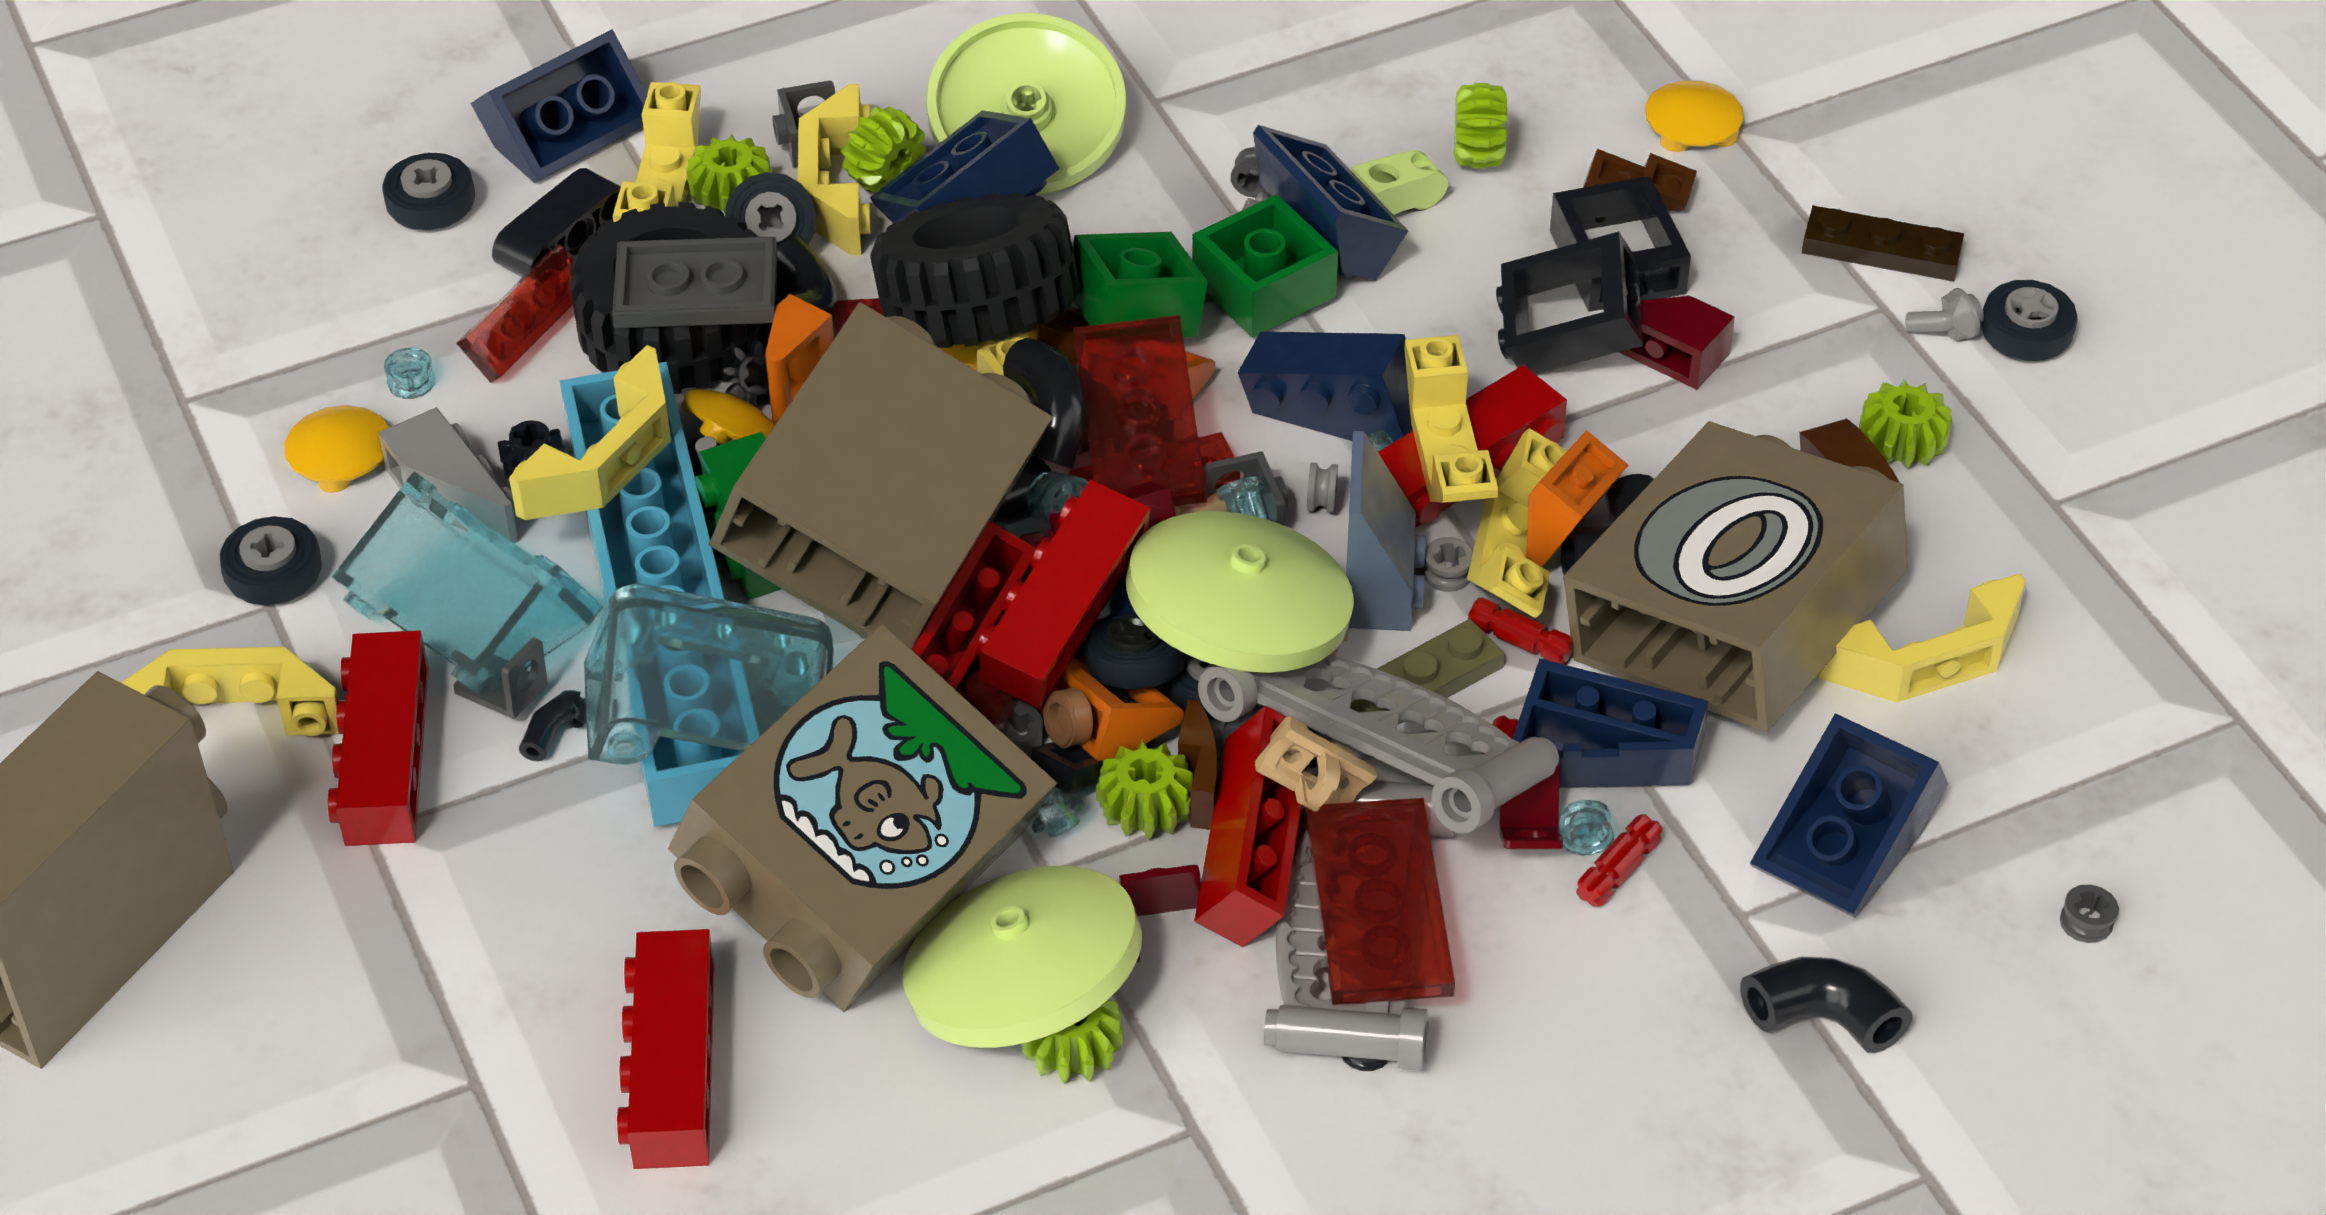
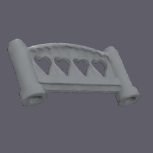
M1331 655L1310 666L1284 672H1247L1214 665L1201 674L1198 682V693L1202 705L1212 717L1219 721H1234L1252 711L1256 703L1268 706L1286 717L1292 716L1307 724V727L1324 735L1327 734V736L1339 742L1350 745L1356 750L1369 756H1374V758L1388 765L1397 767L1399 770L1418 779L1421 778L1423 781L1433 785L1431 799L1434 812L1439 821L1455 833H1469L1488 822L1495 808L1550 777L1559 762V753L1556 746L1546 738L1530 737L1522 742H1518L1477 714L1438 693L1387 672ZM1318 678L1326 680L1333 687L1343 689L1312 691L1305 688V682L1308 679ZM1364 699L1375 703L1379 708H1385L1390 711L1359 713L1351 709L1350 706L1352 701ZM1401 721H1414L1421 724L1426 730L1437 732L1405 734L1397 730V725ZM1458 742L1467 745L1472 751L1485 754L1452 756L1444 751L1447 743Z
M1374 780L1371 785L1366 786L1358 793L1349 811L1343 818L1323 807H1320V810L1315 812L1302 805L1303 815H1314V818L1306 829L1294 854L1285 914L1283 918L1277 921L1276 962L1284 1005H1280L1279 1009H1267L1264 1025L1265 1046H1276V1051L1397 1061L1398 1069L1424 1071L1428 1043L1429 1013L1428 1009L1407 1008V993L1429 833L1430 836L1455 837V832L1446 828L1434 812L1431 799L1433 785ZM1343 830H1354L1382 847L1347 861L1339 860L1333 855L1341 848V842L1336 836ZM1340 874L1350 876L1375 892L1343 906H1333L1326 901L1334 893V888L1329 880L1333 876ZM1331 920L1342 921L1369 938L1333 953L1324 952L1319 948V945L1326 939V932L1322 929V926ZM1322 967H1333L1362 985L1328 1000H1319L1311 995L1312 991L1319 986V980L1314 973Z

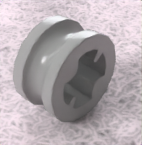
M1311 462L1307 493L1308 511H1314L1317 506H1324L1327 512H1335L1338 464H1331L1328 469H1321L1318 463Z
M1442 537L1432 541L1425 550L1424 579L1433 588L1445 592L1458 591L1465 588L1471 582L1467 580L1473 549L1468 543L1453 537ZM1446 562H1452L1451 567H1447Z

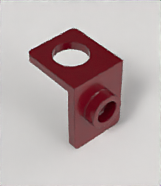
M1559 762L1550 777L1500 806L1499 835L1505 849H1563V837L1559 830Z
M1198 865L1152 868L1144 872L1119 875V884L1130 896L1138 917L1194 909L1197 907L1200 890V870Z

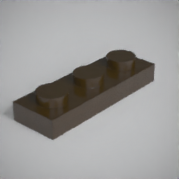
M1812 205L1803 240L1802 254L1954 282L1964 233Z

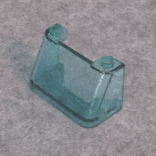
M414 471L335 571L332 578L349 591L343 601L365 618L370 620L377 612L403 631L421 630L424 645L455 666L451 675L477 695L483 687L495 692L503 687L502 668L532 637L542 640L544 657H546L588 628L604 607L559 565L542 554L540 557L538 555L532 556L477 520L457 502L448 501L436 490L437 487L432 482ZM528 661L523 666L520 674L531 667V661Z
M631 584L621 587L609 598L584 661L588 759L622 765L637 763L651 754L659 736L744 752L832 670L834 647L829 626L822 620L810 616L646 584Z

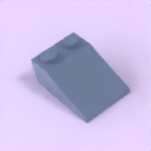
M1353 431L1346 576L1352 587L1354 607L1349 628L1410 631L1412 609H1423L1424 576L1414 575V568H1424L1426 535H1415L1416 512L1364 431Z

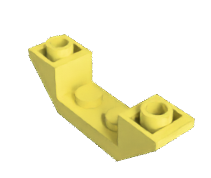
M675 82L650 83L642 111L645 149L636 181H622L613 213L614 222L621 219L622 213L635 208L640 212L650 209V204L665 203V207L678 206L679 202L687 201L690 189L687 182L686 168L688 167V159L694 156L695 146H698L700 85L678 84Z
M848 84L801 116L798 128L797 181L803 185L813 199L817 213L815 232L850 255H861L862 234H871L870 203L860 204L859 183L830 184V172L822 171V168H831V155H843L841 149L850 140L847 132L855 130L860 116L868 118L870 114V104H861L859 84Z
M1459 335L1405 340L1404 348L1411 425L1430 502L1445 503L1497 498L1499 489L1489 451H1478L1466 406L1468 370Z
M646 345L631 361L624 363L613 377L618 412L621 418L598 443L591 445L586 450L580 460L544 443L532 456L522 461L515 468L509 480L517 517L523 520L604 508L671 442L666 400L655 348Z
M1529 428L1521 436L1496 479L1499 489L1498 497L1484 500L1467 580L1517 609L1537 618L1543 610L1550 572L1526 557L1528 496L1567 450Z
M2019 573L2000 580L1986 581L1980 586L1971 588L1963 627H1959L1951 633L1922 642H1911L1900 649H1891L1872 620L1855 624L1836 645L1837 653L1821 670L1818 677L1825 681L1898 703L1997 672L2019 615L2026 580Z
M285 646L170 649L121 682L142 694H145L152 686H165L180 694L190 704L263 703L277 701L286 736L339 734L336 719L338 701L336 688Z

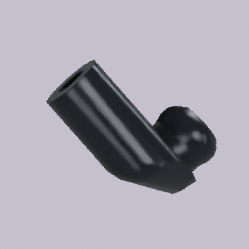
M564 690L534 712L519 746V752L531 761L544 760L557 729L565 721L575 728H581L584 726V723L588 722L594 711L592 701L582 698L580 696L581 692L576 690Z

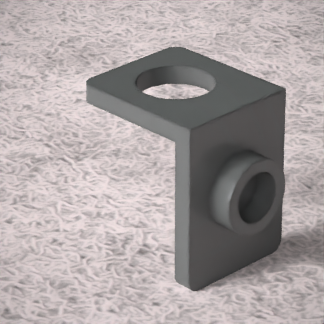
M830 80L777 89L779 115L772 116L774 134L777 145L786 144L793 168L798 167L797 129L799 128V118L804 115L797 110L798 105L803 99L810 96H819L826 100L834 95L835 86Z
M1263 451L1210 462L1203 466V500L1217 491L1225 493L1231 502L1256 496L1266 519L1285 526V508L1288 507L1287 489L1281 476L1274 477ZM1239 471L1244 474L1242 481L1235 487L1230 489L1215 487L1217 480L1228 472Z
M532 637L508 662L490 654H483L453 684L454 693L515 719L548 685L542 640ZM528 661H531L530 671L523 669V666Z

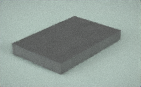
M776 237L617 242L612 310L614 328L773 323L776 310L778 250Z

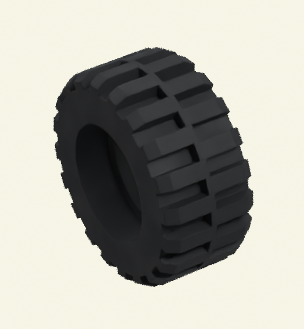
M998 193L986 194L984 197L972 199L971 197L956 199V202L930 206L928 210L923 212L916 211L905 216V220L889 225L886 232H881L878 235L870 253L883 316H900L914 321L929 333L938 348H952L953 345L965 344V347L980 345V342L989 340L996 342L1008 339L1010 335L1019 332L1024 334L1036 329L1037 325L1041 323L1047 324L1056 319L1059 312H1065L1071 306L1072 301L1075 300L1080 286L1067 216L1051 200L1046 201L1043 197L1037 195L1026 197L1023 193H1011L1005 196H1000Z
M679 202L678 206L665 207V203L650 204V209L640 212L636 208L622 213L620 220L614 222L610 219L601 225L596 231L597 237L590 235L573 260L570 270L571 280L569 282L578 340L582 351L589 356V361L602 373L619 370L624 363L631 361L648 345L656 349L658 363L667 362L674 394H682V389L693 387L696 389L711 388L712 382L721 379L723 382L730 380V375L719 372V368L724 366L731 367L735 361L730 351L732 347H738L746 354L750 353L753 341L762 342L763 349L768 344L770 333L767 330L766 323L614 328L612 310L617 242L758 237L751 229H747L746 224L733 215L727 218L724 217V213L720 209L711 206L699 209L696 208L694 203Z

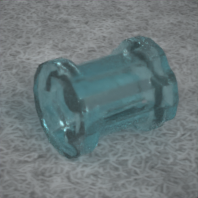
M1251 476L1235 480L1216 490L1218 500L1225 502L1228 512L1247 514L1244 507V502L1246 501L1250 515L1277 523L1276 520L1270 519L1261 492V489L1265 486L1262 476Z

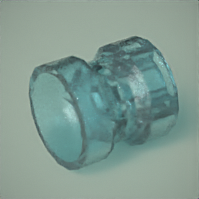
M1056 471L1042 473L1034 479L1029 487L1027 494L1028 509L1037 521L1050 525L1047 513L1062 509L1072 495L1079 498L1089 481Z

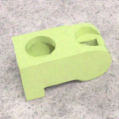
M1419 150L1396 153L1351 166L1350 169L1392 214L1412 208L1419 210L1428 209L1441 200L1448 187L1447 177Z

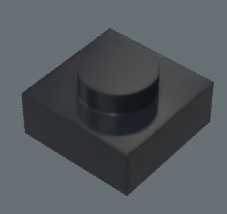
M1051 742L1032 747L1030 757L1057 782L1054 788L1058 790L1079 792L1084 787L1099 783L1100 769L1103 766V761H1097L1079 745L1061 748L1059 745Z

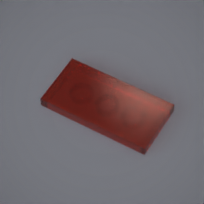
M1180 315L1073 328L1079 374L1087 391L1088 420L1086 429L1093 481L1116 492L1151 481L1169 488L1174 506L1207 503Z
M1424 798L1323 804L1319 808L1320 810L1316 812L1306 807V826L1332 1005L1454 997L1455 979Z

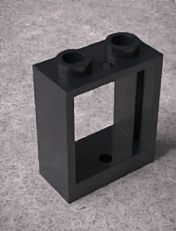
M1650 176L1553 193L1550 233L1557 248L1589 240L1585 230L1641 220L1655 248L1633 252L1638 260L1640 301L1686 294L1691 255ZM1602 276L1575 283L1588 312L1603 309Z
M1619 231L1501 264L1502 285L1496 288V298L1503 315L1504 328L1498 330V342L1504 358L1507 360L1512 359L1517 368L1524 365L1534 374L1643 346L1638 260ZM1602 276L1604 312L1529 332L1528 296Z

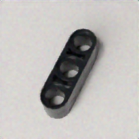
M580 168L574 171L499 232L492 247L494 262L535 285L547 283L573 262L579 253V249L590 235L597 237L596 231L610 219L613 221V213L621 186L587 168Z

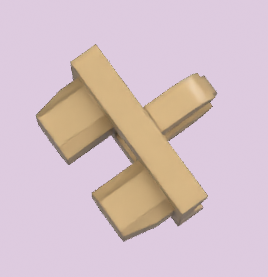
M1292 716L1285 717L1270 735L1268 746L1255 760L1256 771L1294 791L1299 804L1315 812L1320 810V807H1323L1341 818L1349 811L1358 793L1366 786L1371 785L1377 778L1375 766L1356 757L1354 750L1339 742L1333 744L1309 731L1307 724ZM1314 757H1316L1317 777L1304 770Z

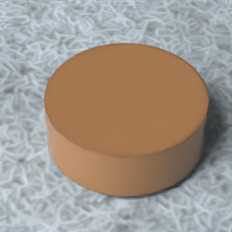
M1077 688L1051 692L1045 701L1043 709L1044 725L1050 739L1061 748L1087 743L1093 730V715L1084 693Z

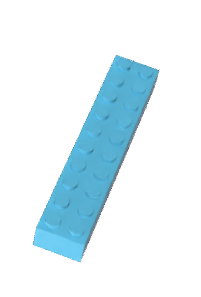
M667 362L658 364L666 400L671 442L604 508L585 511L654 827L681 822L691 800L758 739L713 550L708 545L710 538L695 483ZM618 370L560 380L574 458L578 460L584 456L586 450L591 445L598 443L621 418L618 412L613 379Z

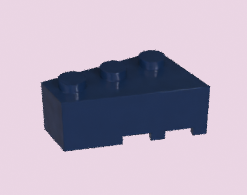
M1260 331L1238 371V376L1254 414L1350 441L1353 440V431H1364L1373 446L1378 449L1387 447L1413 431L1404 348L1405 334Z
M1539 658L1513 740L1522 742L1530 737H1543L1550 740L1556 746L1560 763L1559 788L1690 785L1705 736L1709 701Z

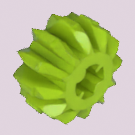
M1474 83V85H1461L1456 92L1454 158L1459 165L1487 169V166H1500L1505 159L1508 108L1507 94L1502 86L1489 85V83Z
M875 106L870 111L868 118L860 116L855 130L847 132L850 140L841 149V153L845 156L842 168L861 187L876 193L925 153L926 148L922 144L925 132L919 128L917 123L911 120L909 115L900 109L895 110L891 106L881 109Z
M733 134L727 140L722 141L711 137L709 146H695L694 156L688 159V167L686 168L687 182L689 183L690 194L693 196L694 203L704 205V207L711 206L722 210L724 213L726 212V204L738 185L750 176L772 172L769 157L766 155L764 147L755 146L752 138L737 141Z
M1903 379L1900 385L1895 387L1883 382L1879 391L1868 394L1867 400L1863 404L1859 429L1872 441L1888 463L1894 460L1900 461L1906 469L1909 468L1913 461L1928 466L1934 455H1942L1944 448L1948 444L1952 425V409L1945 406L1943 394L1928 393L1926 383L1913 387L1909 386L1906 380Z
M1142 739L1137 750L1132 751L1119 745L1115 758L1103 760L1099 783L1096 784V799L1099 802L1100 808H1103V816L1106 818L1107 825L1121 824L1125 837L1136 830H1141L1150 840L1156 829L1173 834L1177 821L1188 820L1189 813L1191 812L1193 775L1188 770V763L1185 760L1184 754L1171 755L1166 743L1155 750L1148 749Z
M1107 1000L1098 1009L1075 1024L1046 1037L1022 1043V1051L1026 1056V1060H1034L1036 1062V1068L1039 1070L1040 1076L1057 1070L1063 1084L1066 1083L1073 1073H1080L1090 1082L1094 1074V1067L1110 1070L1111 1064L1114 1061V1052L1120 1051L1124 1040L1123 1027L1120 1025L1121 1010L1118 1007L1117 1001Z

